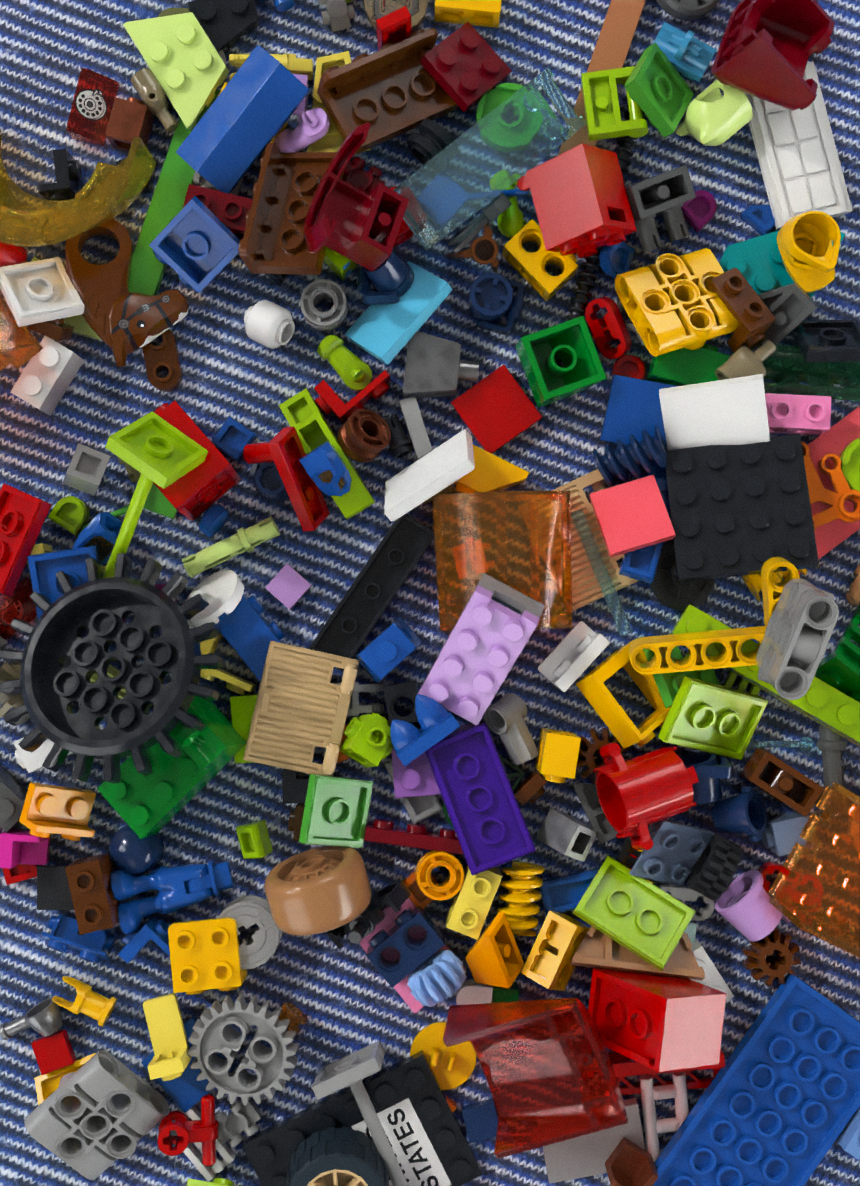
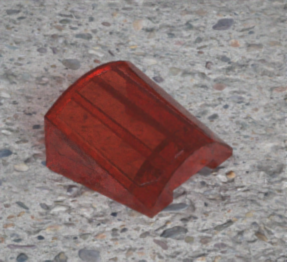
M561 998L452 1005L449 1007L443 1042L446 1047L470 1041L488 1082L498 1114L494 1149L496 1158L510 1156L628 1123L622 1094L609 1054L592 1016L579 999Z

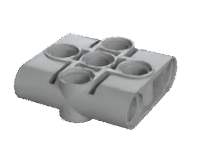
M792 579L783 588L776 608L768 621L765 635L756 656L757 666L759 667L758 680L772 684L778 694L787 700L800 699L807 693L817 668L825 655L829 639L839 616L838 605L834 601L833 593L818 589L806 579Z
M100 1050L76 1072L64 1075L59 1082V1087L26 1116L24 1125L33 1139L85 1178L95 1180L115 1161L131 1156L136 1150L137 1142L163 1120L170 1110L166 1099L156 1089L112 1054L105 1050Z

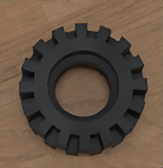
M715 833L688 875L687 879L689 881L687 885L689 888L712 900L720 898L722 892L727 890V884H731L733 874L737 872L738 867L736 866L741 861V857H739L742 854L741 846Z

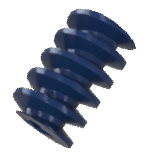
M655 425V436L653 437L646 430H642V441L640 442L631 434L629 435V446H625L618 439L616 451H613L608 444L604 445V455L602 456L595 448L593 449L597 468L610 486L616 485L617 476L623 482L628 481L629 470L635 477H639L642 473V466L649 473L654 471V461L661 468L667 465V449L657 425Z

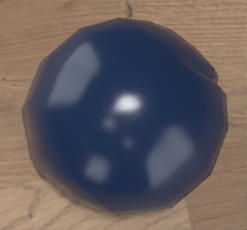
M127 825L123 826L112 836L109 845L110 860L115 868L137 875L152 870L162 860L165 847L162 835L159 832L140 839L130 826Z

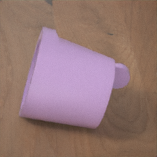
M749 870L735 878L727 886V890L722 892L721 897L717 898L715 902L717 912L752 942L761 940L769 935L777 927L781 918L787 923L793 920V915L773 901L762 887L764 882L763 875L758 870Z

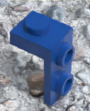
M152 917L141 930L137 929L134 932L128 933L121 942L126 946L118 955L128 964L143 946L152 939L170 956L169 926L162 920L156 921Z

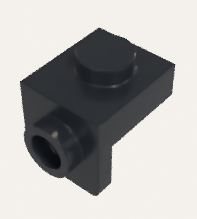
M67 149L53 150L56 183L38 185V193L53 205L60 203L68 204L70 200L80 199L78 180H82L80 163L71 156Z

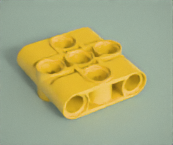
M704 248L681 256L665 253L658 256L654 264L617 274L615 277V289L618 298L652 356H660L682 348L698 350L704 346L707 340L735 332L740 324L710 286V282L714 277L725 273L710 249Z

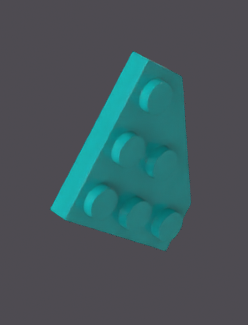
M778 231L729 245L719 260V264L724 272L737 268L757 295L795 283L787 273L778 249ZM840 232V233H841L840 243L842 242V240H843V238H844V236H845V234L842 233V232ZM815 291L809 292L807 294L812 298Z

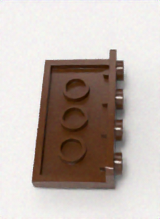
M435 28L426 31L423 29L417 30L408 39L398 43L395 41L389 42L373 54H361L354 58L351 63L340 68L339 66L330 67L322 74L317 94L343 140L345 141L356 127L368 122L371 124L365 142L354 155L418 127L424 119L432 121L460 108L420 63L423 55L436 46L435 42L438 33Z
M276 143L267 144L265 154L261 156L260 160L261 170L259 178L253 187L254 197L251 209L246 214L244 237L240 240L238 247L239 256L251 274L320 275L326 246H323L316 253L309 252L304 234V224L314 194L336 152L281 153ZM344 170L339 177L340 179L343 178Z

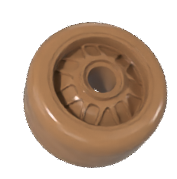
M322 846L298 853L277 864L268 873L264 883L265 895L275 925L281 931L295 936L319 934L351 922L366 910L372 897L371 885L363 858L352 847Z

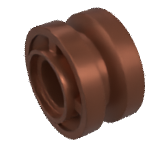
M358 409L340 427L337 438L340 447L346 455L355 461L367 463L373 461L389 444L391 432L388 424L379 414L368 409Z

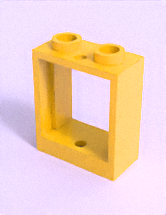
M634 640L617 649L576 683V686L624 749L636 743L641 747L656 736L653 730L658 726L662 728L671 708H665L653 674H640L632 667L628 648ZM642 649L637 653L636 660L645 663L648 660ZM622 667L655 709L637 727L604 685V682Z

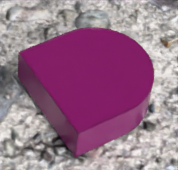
M703 190L694 191L696 198L684 202V205L681 206L684 219L697 232L712 220L717 210V203L713 195Z

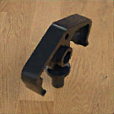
M402 880L374 891L370 904L361 915L341 927L328 931L327 935L338 949L343 947L342 938L349 931H351L348 935L350 942L353 944L360 943L384 919L385 914L381 909L388 905L395 912L400 911L402 904L408 899L411 892Z

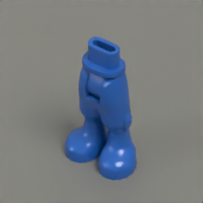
M212 860L208 862V865L161 866L146 875H133L124 870L111 872V887L117 901L149 890L159 891L157 895L152 897L132 899L119 904L118 917L124 934L137 930L142 919L156 912L162 914L174 913L177 909L194 905L213 895L219 896L221 890L234 887L228 861L215 865Z

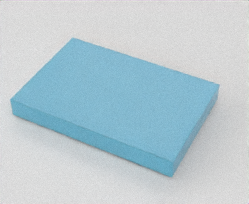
M410 261L407 263L413 269L414 280L408 291L400 296L399 302L393 304H370L345 333V336L351 342L386 365L393 360L453 290L448 282Z

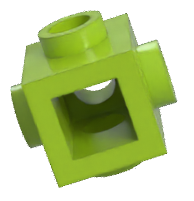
M377 713L354 717L345 729L344 734L347 737L340 747V752L365 768L378 767L380 761L385 759L393 749L390 736L391 727L388 726L389 721Z

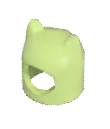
M716 79L691 101L684 120L676 129V134L679 136L690 135L705 146H718L726 142L752 119L753 111L751 104L743 91L722 84ZM720 89L724 91L723 97L721 95Z

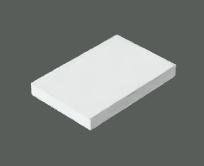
M763 374L659 389L668 450L707 445H746L770 441Z
M466 429L462 430L385 481L384 514L391 522L402 517L475 469L473 441L469 432Z

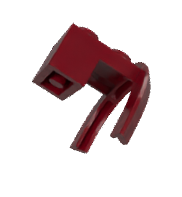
M368 122L356 127L350 133L330 162L310 204L305 219L304 234L309 252L316 253L323 246H326L373 272L391 255L409 199L382 183H379L368 195L339 178L352 156L365 142L371 126Z

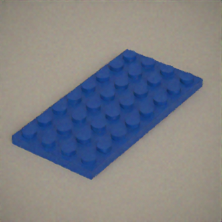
M788 974L785 977V985L780 984L725 1062V1068L720 1069L654 1162L658 1179L653 1186H804L860 1106V1021L799 977Z

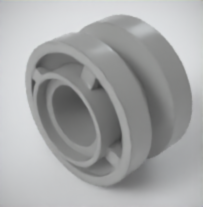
M326 279L316 280L310 283L302 292L300 299L301 310L305 320L312 328L328 332L339 328L344 323L348 315V303L343 289L337 283ZM327 299L333 302L332 308L327 312H320L316 309L318 302Z

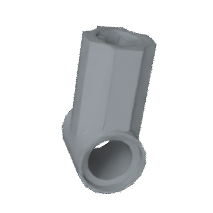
M509 693L488 707L483 718L488 729L500 736L512 764L520 765L532 760L539 753L524 721L527 715L526 704L518 695Z

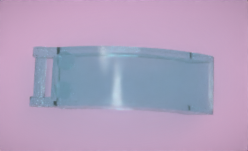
M549 67L394 189L395 192L409 199L403 220L426 251L483 208L587 124L582 116H577L552 79L554 75ZM541 87L543 89V91L548 96L556 110L559 112V114L567 124L565 128L558 119V117L555 115L547 101L544 99L538 88Z

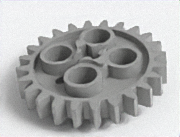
M243 994L238 996L235 1003L229 995L226 996L222 1005L217 1000L214 1001L210 1010L205 1009L200 1019L196 1021L192 1028L195 1032L191 1034L188 1042L193 1044L188 1051V1055L196 1057L190 1067L191 1069H201L196 1078L197 1081L204 1079L209 1081L205 1089L206 1091H210L214 1087L219 1089L217 1099L222 1098L225 1093L229 1094V1101L232 1105L237 1097H241L244 1106H247L251 1097L254 1098L257 1104H260L264 1094L271 1100L276 1089L282 1091L286 1080L290 1081L294 1072L292 1068H295L298 1058L294 1055L297 1053L299 1044L292 1043L297 1033L296 1031H286L290 1019L281 1021L278 1019L281 1012L280 1008L270 1012L268 1010L270 1006L269 1000L262 1006L257 1005L256 995L253 996L250 1003H246ZM230 1024L239 1026L242 1031L232 1029ZM253 1025L257 1026V1032L236 1072L231 1074L229 1072L230 1067L251 1027ZM259 1040L269 1042L272 1047L262 1045ZM216 1052L222 1053L227 1059L218 1057ZM246 1069H252L257 1075L249 1074Z

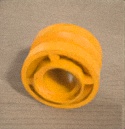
M432 850L424 854L417 863L415 870L416 881L421 891L427 897L439 901L447 900L454 897L462 888L464 870L459 860L452 853ZM444 866L448 869L449 874L444 882L435 883L431 880L430 875L435 867Z

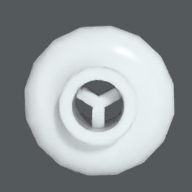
M268 300L259 301L254 306L249 307L244 316L247 336L268 348L275 349L281 345H286L294 334L295 324L290 311Z

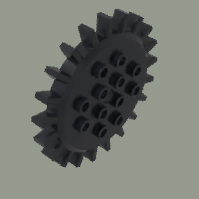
M117 554L114 577L103 578L101 564L91 557L86 559L88 582L76 586L75 580L61 570L56 573V578L64 595L59 597L54 603L45 595L35 591L30 595L35 606L44 612L35 626L25 620L13 619L11 626L18 633L29 637L24 651L13 649L1 650L0 658L13 665H21L19 679L6 680L0 683V692L6 695L22 693L24 704L11 710L3 718L6 723L14 726L23 724L29 719H32L36 725L18 744L23 750L32 753L45 740L49 739L54 742L52 749L42 764L43 767L57 772L71 751L77 754L72 771V779L87 783L93 760L96 758L104 759V781L112 784L120 783V758L132 755L137 772L147 776L153 773L146 749L159 743L164 752L177 758L182 752L178 743L170 736V732L181 721L189 729L200 732L204 729L205 725L199 717L188 713V709L194 696L201 697L206 701H218L220 693L209 685L198 683L201 669L225 667V659L212 653L201 655L199 643L213 639L222 634L221 628L214 622L205 623L194 628L190 619L209 605L206 598L200 593L190 598L181 606L175 602L177 596L189 582L179 572H176L163 589L160 590L155 587V583L160 575L162 565L154 559L149 558L142 574L139 580L130 578L132 560L125 554ZM134 613V620L131 623H126L127 616ZM89 628L88 636L82 638L83 630ZM162 628L161 636L154 638L155 630ZM116 643V650L109 653V646ZM67 658H71V664L64 668V661ZM144 658L143 666L136 669L137 660ZM119 660L122 664L121 672L118 676L109 678L107 675L109 664ZM94 673H98L97 681L95 683H91V676ZM171 673L172 680L168 684H164L163 679L165 675ZM125 688V696L122 699H118V692ZM76 703H79V704H80V709H79V711H78L77 713L73 714V712H72L73 706H74ZM149 704H153V712L149 715H146V707ZM107 718L108 724L106 728L100 730V722Z

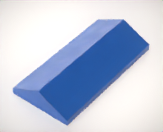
M257 45L176 153L215 188L230 194L310 90L261 46Z

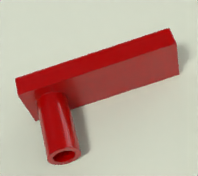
M286 427L269 442L247 444L244 447L243 456L248 464L275 463L303 532L315 531L330 513L321 490L310 478L299 461L306 454L295 427Z

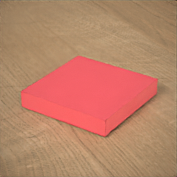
M654 474L593 492L589 495L610 558L668 541L676 536Z

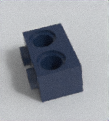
M420 905L413 911L411 908L404 910L394 920L396 925L387 933L384 929L380 930L368 941L370 946L367 950V958L392 988L445 945V936ZM413 926H421L426 930V935L420 940H415L408 935V930ZM392 947L399 951L400 957L395 961H388L382 956V951Z

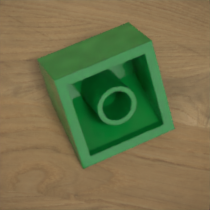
M584 316L521 337L515 346L538 408L570 397L607 378ZM558 359L563 361L564 368L556 364Z

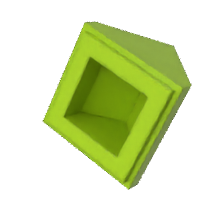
M265 819L236 827L244 859L263 858L273 852Z

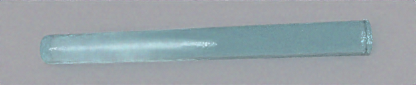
M583 509L570 513L620 637L632 633L633 630Z

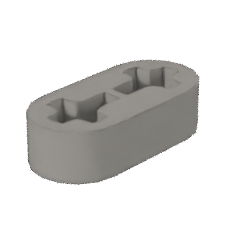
M412 396L400 400L399 403L410 439L413 443L417 460L431 452L432 447L416 397Z
M667 883L656 885L661 890L668 891L669 895L685 904V901L695 902L697 897L701 896L706 906L700 907L699 912H695L691 920L704 921L713 914L715 908L714 901L689 888V886ZM685 904L686 906L690 907L695 911V909L691 905Z

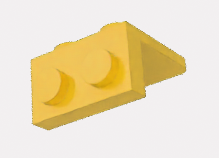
M226 917L177 922L169 926L168 939L174 993L185 992L188 995H194L209 989L231 991L242 986L247 977V969H241L237 924L234 918Z

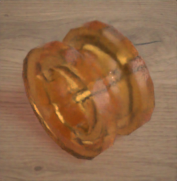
M284 1001L281 1005L282 1011L278 1019L280 1021L290 1019L286 1030L296 1031L298 1034L301 1030L299 1025L305 1024L308 1018L298 1007Z

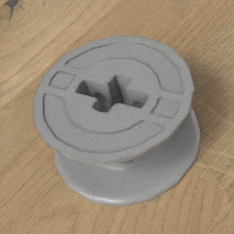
M256 895L241 896L231 901L217 918H234L237 924L238 936L244 929V926L247 930L255 923L258 925L252 937L248 934L242 940L238 938L241 969H254L265 964L275 953L283 931L275 925L267 899Z

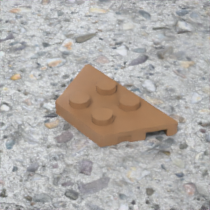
M593 926L589 928L571 959V965L693 980H703L705 978V972L702 967H699L691 949L693 947L685 932L662 971H659Z

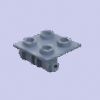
M660 820L647 825L650 837L653 840V846L649 850H643L629 874L682 886L714 833L699 829L693 825H683V823L673 820Z

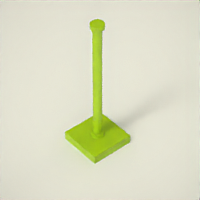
M154 412L146 414L109 436L105 446L106 449L141 474L103 578L114 577L117 554L126 555L153 482L165 489L202 464L208 454V450Z

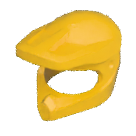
M809 211L790 218L777 234L778 249L785 269L792 280L797 282L806 293L824 288L835 278V266L838 259L841 233L837 222L830 215L821 211Z

